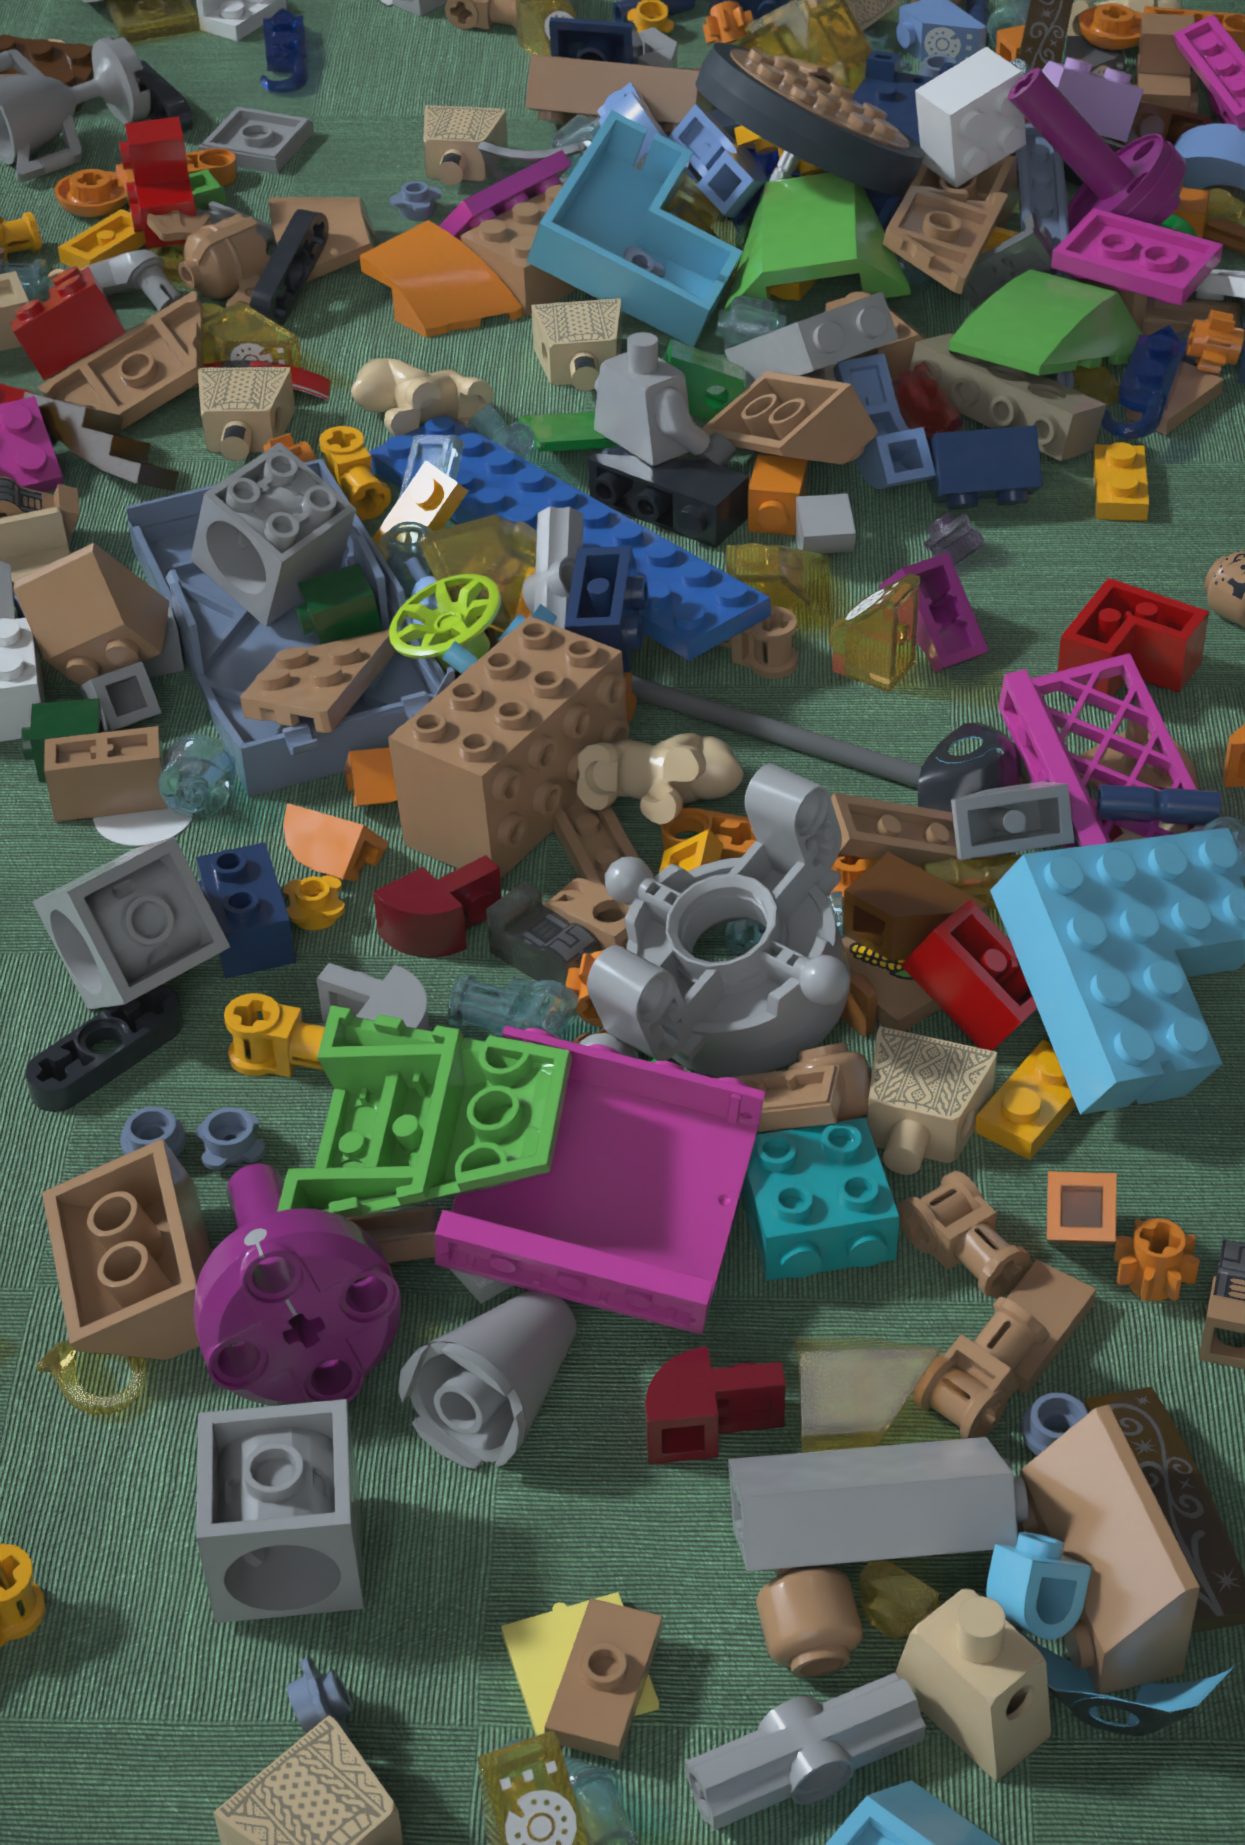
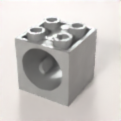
M279 442L204 493L190 560L267 627L302 601L297 585L298 582L340 569L356 508Z
M175 837L135 848L32 901L88 1010L124 1005L230 948Z
M347 1399L198 1413L196 1539L215 1623L364 1609L360 1484Z

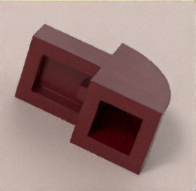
M487 855L437 880L422 867L373 892L378 935L395 950L416 957H444L466 950L465 930L503 911L500 868Z
M708 1346L683 1352L666 1362L652 1378L646 1393L645 1417L648 1464L718 1458L719 1434L785 1427L786 1383L782 1362L765 1364L740 1363L732 1367L711 1369Z

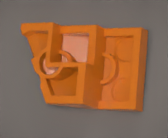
M429 220L360 255L361 272L392 288L395 321L424 337L445 334L456 329L465 330L480 327L481 318L506 314L510 320H515L523 316L522 305L498 275L463 242Z

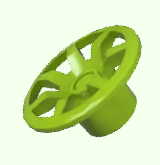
M478 574L455 575L426 586L409 598L395 614L389 628V638L392 646L398 653L406 657L418 659L436 657L441 667L445 670L452 666L445 662L442 657L454 641L480 659L488 652L490 647L489 639L484 630L492 623L501 605V595L498 586L493 580ZM467 584L460 590L458 601L452 602L448 588ZM482 588L489 592V599L474 600ZM435 593L438 604L435 610L419 604L423 599ZM407 616L424 624L412 623L400 631ZM419 638L423 639L421 646L406 644Z

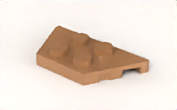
M910 186L886 229L883 245L953 292L962 294L1004 211L1008 194L993 192L991 202L967 200L968 192L964 189L949 188L940 190L933 187Z
M193 290L38 386L41 393L46 397L122 415L124 417L121 430L199 382L198 370L203 368V306L197 294Z
M389 629L308 648L291 647L278 652L270 664L256 676V679L240 696L244 718L260 721L270 720L277 722V724L293 727L300 723L299 715L314 718L317 732H332L397 652L390 642Z

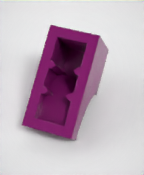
M949 552L903 567L879 585L880 590L885 589L882 591V593L884 592L883 597L898 634L906 633L918 643L928 658L934 673L979 658L989 652Z

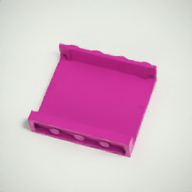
M505 1025L502 1038L569 1050L572 1056L551 1172L490 1189L457 1195L451 1212L442 1211L435 1232V1265L702 1335L759 1128L766 1091L751 1088L745 1082L735 1078L723 1077L715 1079L688 1072L681 1066L668 1061L648 1062L621 1055L617 1050L609 1046L600 1044L585 1046L558 1039L542 1029L528 1028L522 1030Z

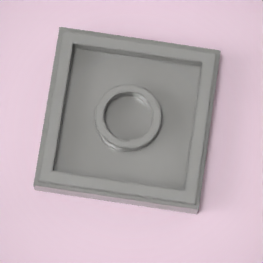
M237 106L199 146V151L216 148L227 149L236 155L237 167L278 173L314 134L313 121L309 118Z

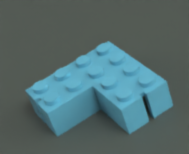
M611 110L539 223L527 263L600 300L621 298V311L694 347L727 290L743 251L666 212L680 188L693 151L656 133L642 170H639L634 166L648 128ZM628 247L642 249L643 252L652 257L654 262H660L664 266V277L660 278L623 259L625 250Z
M1229 828L1026 853L1017 860L990 890L1080 1115L1128 1107L1135 1100L1140 1105L1185 1097L1223 1064L1186 977L1237 970L1245 963V888L1242 883L1245 880V864Z

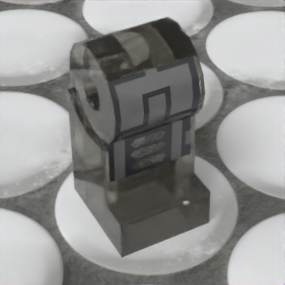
M525 881L486 909L490 953L557 993H566L564 989L568 970L574 967L580 968L583 954L591 955L602 950L598 940L588 929L577 923L569 924L568 920L542 904L541 892Z

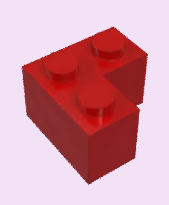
M179 117L126 123L125 128L128 141L119 142L123 170H133L134 182L126 183L134 233H144L146 249L185 244L186 240L162 241L147 225L148 214L163 215L172 212V210H179V213L197 216Z
M74 266L60 273L53 279L55 286L48 289L51 299L44 303H41L39 299H35L25 304L15 312L17 319L10 322L13 333L44 381L126 332L118 313L89 266L79 271L77 266Z
M1107 578L1061 635L1057 672L1130 653L1144 681L1152 683L1157 687L1167 688L1180 693L1202 663L1209 611ZM1121 675L1098 681L1094 689L1113 697L1124 680Z
M971 899L935 928L901 964L903 969L978 1048L993 1051L1037 1010L1011 941Z

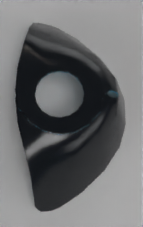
M981 722L964 723L938 744L921 767L918 782V807L952 812V799L987 789L1030 783L1031 778L1015 743L1000 730ZM978 738L983 741L977 750L969 754L955 756L948 753L949 748L961 740ZM995 749H1000L1003 751V754L998 753Z
M1013 1626L1041 1652L1046 1660L1048 1691L1069 1708L1073 1715L1082 1722L1096 1729L1120 1735L1142 1736L1157 1732L1181 1720L1191 1713L1235 1667L1234 1665L1231 1669L1216 1676L1192 1682L1142 1684L1135 1702H1130L1108 1695L1097 1694L1086 1668L1077 1670L1071 1661L1037 1644L1023 1634L1016 1626ZM1096 1706L1116 1707L1130 1712L1127 1724L1112 1723L1098 1718Z

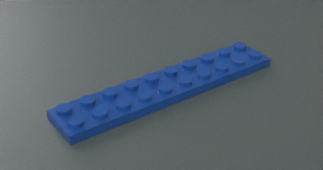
M447 415L431 418L425 425L404 435L391 437L385 444L368 451L371 455L372 471L403 490L407 489L425 461L468 490V493L450 518L535 569L538 513L550 506L555 508L571 507L583 513V548L632 546L638 576H646L648 581V608L639 611L643 624V634L688 661L771 616L770 597Z

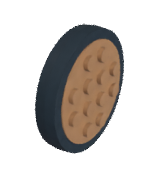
M722 42L713 45L702 63L695 83L696 88L710 103L727 116L784 150L777 163L778 167L774 169L769 181L791 178L790 173L794 172L799 160L802 159L822 170L868 189L891 195H903L917 176L925 153L911 137L886 120L888 116L886 112L872 104L864 102L862 105L853 100L855 93L839 83L831 81L829 85L814 76L798 71L799 65L781 55L776 54L773 58L756 48L749 50Z

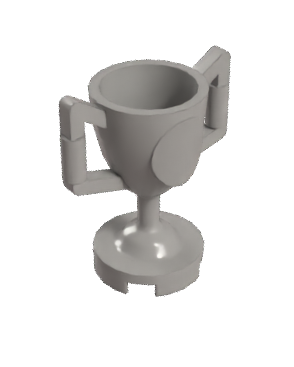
M110 36L96 41L92 48L94 79L73 87L67 86L60 80L43 75L15 49L0 53V72L13 68L20 74L0 76V160L8 165L17 162L16 180L18 182H25L81 161L82 148L72 118L77 104L101 97L113 115L122 123H131L148 116L151 108L150 90L139 92L135 74L136 71L142 70L143 66L134 49L124 37L115 39L114 36ZM61 133L63 134L66 149L29 162V156L54 141Z

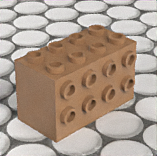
M529 616L512 632L504 636L498 644L477 662L469 666L462 675L441 693L434 696L427 705L406 723L398 727L388 737L404 845L457 869L487 855L500 868L501 880L554 830L553 814L558 807L562 806L563 810L566 811L577 801V781L580 776L578 754L590 744L600 742L613 744L628 739L630 728L627 723L626 680L623 674L622 651Z

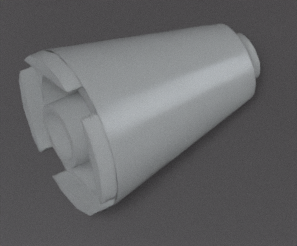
M527 1290L416 1350L401 1369L399 1394L402 1403L410 1397L419 1415L412 1422L419 1436L440 1455L463 1467L476 1469L482 1462H496L494 1468L505 1465L523 1445L576 1336V1321L567 1303L559 1297Z

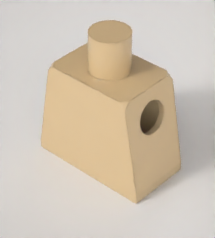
M961 1589L917 1624L910 1632L895 1674L900 1679H906L917 1698L919 1709L993 1780L997 1782L1051 1736L1046 1660L1032 1643L1005 1620L1004 1610L995 1600L979 1596L971 1589Z

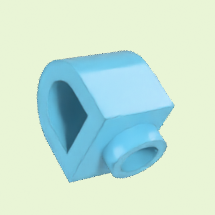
M1019 1532L1016 1546L995 1544L987 1580L986 1597L995 1600L1003 1608L1005 1620L1011 1625L1042 1639L1053 1640L1060 1638L1075 1626L1081 1616L1092 1567L1063 1555L1064 1543L1062 1541L1044 1535Z

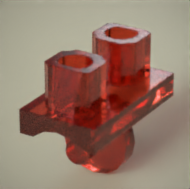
M924 361L916 365L912 371L906 370L902 372L899 380L892 381L894 398L905 424L910 430L924 427L927 443L936 433L954 432L964 426L960 415Z

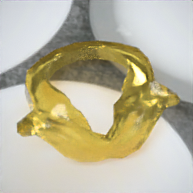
M69 1341L55 1344L36 1365V1369L39 1372H49L53 1375L63 1396L75 1409L91 1415L112 1414L124 1410L137 1399L146 1382L147 1366L144 1358L123 1356L131 1369V1380L128 1386L120 1393L109 1397L96 1396L87 1392L77 1380L75 1373L76 1362L73 1358L77 1352L70 1345Z

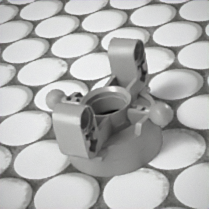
M772 763L763 765L755 773L746 790L745 810L756 841L742 857L711 862L688 872L675 864H670L653 877L650 867L641 859L628 856L611 863L605 873L607 893L617 903L631 905L625 917L628 943L627 949L613 945L599 954L588 974V994L608 1034L657 1061L673 1058L683 1066L694 1071L718 1077L767 1073L798 1060L797 1052L816 1047L833 1029L845 1008L850 991V964L832 907L827 899V896L842 879L840 873L830 869L836 861L841 848V829L826 787ZM749 918L759 921L766 927L759 943L746 954L729 961L708 962L692 956L693 947L698 938L723 924Z

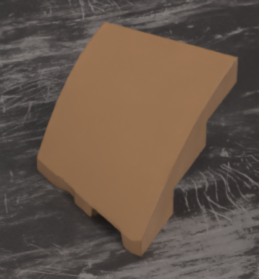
M361 197L269 198L270 217L277 244L290 219L298 209L320 212L327 217L329 225L328 239L307 282L360 260L361 254L374 248L371 238L375 237Z

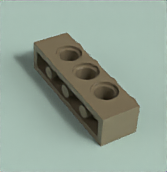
M951 333L916 341L905 385L906 388L992 429L1037 425L1039 451L1060 461L1094 451V444L1097 441L1107 404L1043 375H1035L950 351L948 346L950 339L954 335Z

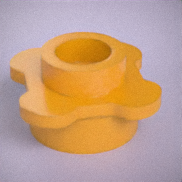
M642 0L637 4L636 9L628 12V21L635 24L639 36L641 31L652 27L663 33H671L674 29V22L667 18V6L659 0Z
M326 875L289 881L284 886L283 892L284 896L290 899V906L286 909L290 921L306 930H322L333 925L345 911L344 902L338 899V892L342 889L341 880L337 877Z

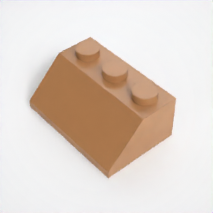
M770 371L763 373L701 428L709 436L714 432L722 434L738 448L840 465L857 459L864 452V446L878 434L852 384Z
M163 1138L42 1192L69 1343L76 1352L169 1360L200 1346L193 1318L194 1295L200 1272L212 1252L196 1185Z
M1110 1406L1097 1407L1020 1470L1019 1477L1023 1478L1027 1493L1028 1520L1027 1522L1017 1523V1536L1019 1532H1028L1062 1541L1064 1543L1063 1555L1092 1567L1083 1611L1075 1626L1064 1635L1069 1657L1077 1670L1086 1668L1096 1693L1104 1695L1183 1674L1200 1586Z

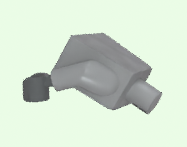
M645 332L630 335L627 338V352L607 359L601 364L599 376L595 381V390L597 391L594 419L595 431L652 466L691 452L696 455L698 460H707L725 467L736 454L737 449L725 436L717 432L709 436L708 433L692 422L688 406L686 378L681 370L658 357V338L655 335Z

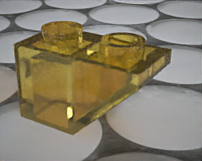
M828 0L809 9L807 62L825 67V71L830 72L834 76V82H838L855 93L865 78L866 61L872 52V48L845 0Z

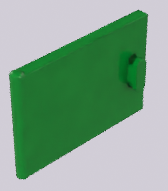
M595 411L520 416L518 419V423L539 452L620 446L594 430Z

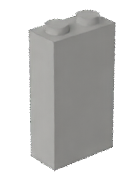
M883 291L733 346L726 349L725 353L728 361L744 368L745 384L750 386L766 371L800 376L899 339Z
M987 1437L728 1459L733 1531L747 1572L994 1550L995 1544L1016 1546L1018 1540L1017 1523L1027 1522L1028 1500L1024 1480L1021 1476H1013L1009 1459L1002 1458Z

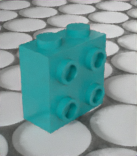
M865 1117L839 1121L835 1124L808 1126L756 1135L740 1196L765 1281L790 1277L803 1278L814 1273L856 1266L870 1267L880 1262L896 1260L899 1214Z

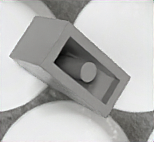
M1041 781L993 788L951 800L957 857L960 860L1075 843L1069 789L1066 783Z

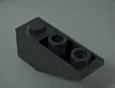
M593 454L588 458L590 497L616 511L717 548L748 519L749 476L707 460L673 458L652 466L637 456Z

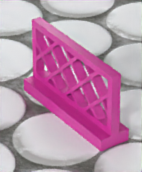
M1214 15L1174 33L1178 50L1204 83L1214 115L1221 124H1233L1239 130L1245 128V54Z
M1130 653L1030 679L1026 669L1004 675L998 708L1032 783L1046 781L1068 784L1075 843L1061 845L1063 849L1111 843L1108 835L1114 824L1145 838L1175 834L1161 828L1162 822L1159 820L1153 821L1152 824L1149 822L1105 820L1106 823L1103 826L1102 821L1097 819V800L1090 798L1087 791L1092 778L1109 785L1152 787L1138 781L1146 763L1168 772L1173 780L1171 788L1197 790ZM1121 675L1129 692L1124 701L1094 688L1099 680ZM1060 691L1077 698L1078 701L1071 714L1068 715L1047 706L1043 695ZM1086 703L1116 714L1108 731L1078 719ZM1124 718L1147 727L1151 737L1146 747L1116 735ZM1070 732L1100 744L1092 761L1068 751L1065 742ZM1155 745L1158 749V752L1153 750ZM1108 748L1138 760L1130 777L1100 765ZM1079 772L1084 774L1082 779L1080 777ZM1195 825L1197 831L1216 829L1215 826Z

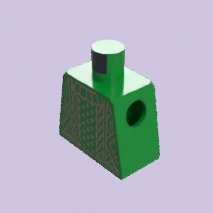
M670 340L663 360L681 370L686 378L690 415L710 421L749 387V385L745 384V371L740 365L677 340ZM714 385H720L725 388L719 394H712L707 391Z

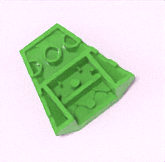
M829 172L765 182L723 313L724 321L759 317L762 311L768 309V307L771 309L769 304L770 286L856 273L860 274L862 291L866 290L872 295L883 291L885 298L911 295L910 286L894 252L883 245L885 232L864 187Z
M1033 269L1012 279L979 302L950 339L948 346L950 351L1035 375L1075 371L1077 365L1086 368L1100 367L1103 357H1110L1109 363L1115 365L1126 364L1129 357L1140 362L1148 361L1151 354L1148 344L1118 292Z
M331 1005L317 1059L333 1085L334 1091L314 1168L288 1169L277 1211L300 1208L317 1209L349 1218L490 1189L551 1172L572 1063V1056L569 1050L491 1035L488 1036L486 1041L464 1038L460 1030L437 1025L434 1031L407 1027L402 1018L378 1014L375 1020L355 1017L350 1008Z

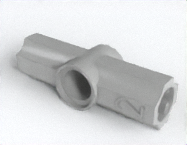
M550 506L538 513L536 571L526 578L523 583L522 592L526 606L531 613L541 603L558 617L553 625L565 629L564 625L577 548H583V513L571 507L555 508Z
M892 1673L821 1704L816 1698L811 1696H801L788 1700L769 1712L760 1722L757 1731L686 1760L685 1773L691 1787L694 1802L704 1822L709 1823L713 1830H716L788 1798H792L793 1802L800 1805L823 1801L842 1789L852 1778L854 1770L925 1740L926 1725L921 1716L917 1698L906 1679H900L895 1673Z

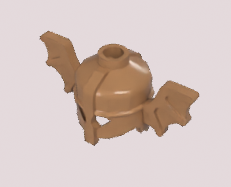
M172 210V212L163 215L148 214L147 225L162 241L186 240L184 245L185 261L179 263L178 266L183 283L190 289L194 288L201 297H208L212 300L232 296L227 301L226 312L240 328L246 329L252 320L250 314L252 292L270 259V256L266 254V241L264 237L258 235V223L253 217L243 218L242 214H236L212 224L210 213L208 212L200 216L179 213V210Z

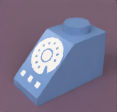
M921 0L900 6L899 25L896 30L898 45L919 61H923L930 55L943 54L953 57L957 62L956 64H959L986 47L987 27L949 0Z

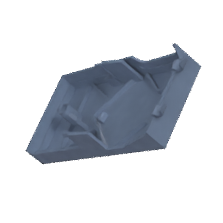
M323 459L305 463L347 500ZM216 485L125 506L133 551L149 585L165 598L168 597L170 601L169 603L178 629L182 656L248 797L343 772L349 751L389 747L388 737L427 705L434 696L441 693L455 681L453 667H448L445 675L434 657L425 659L410 658L396 652L332 732H317L314 718L299 715L300 723L293 727L277 724V722L270 720L260 721L244 718L240 696L252 684L256 676L270 664L278 652L284 649L317 646L314 636L311 635L304 638L294 607L265 627L190 560L204 493ZM355 513L340 569L356 563L359 564L374 593L382 630H387L390 628V624L399 608L406 602L404 590ZM406 617L400 631L413 623L410 617ZM419 638L406 644L421 646L423 639Z

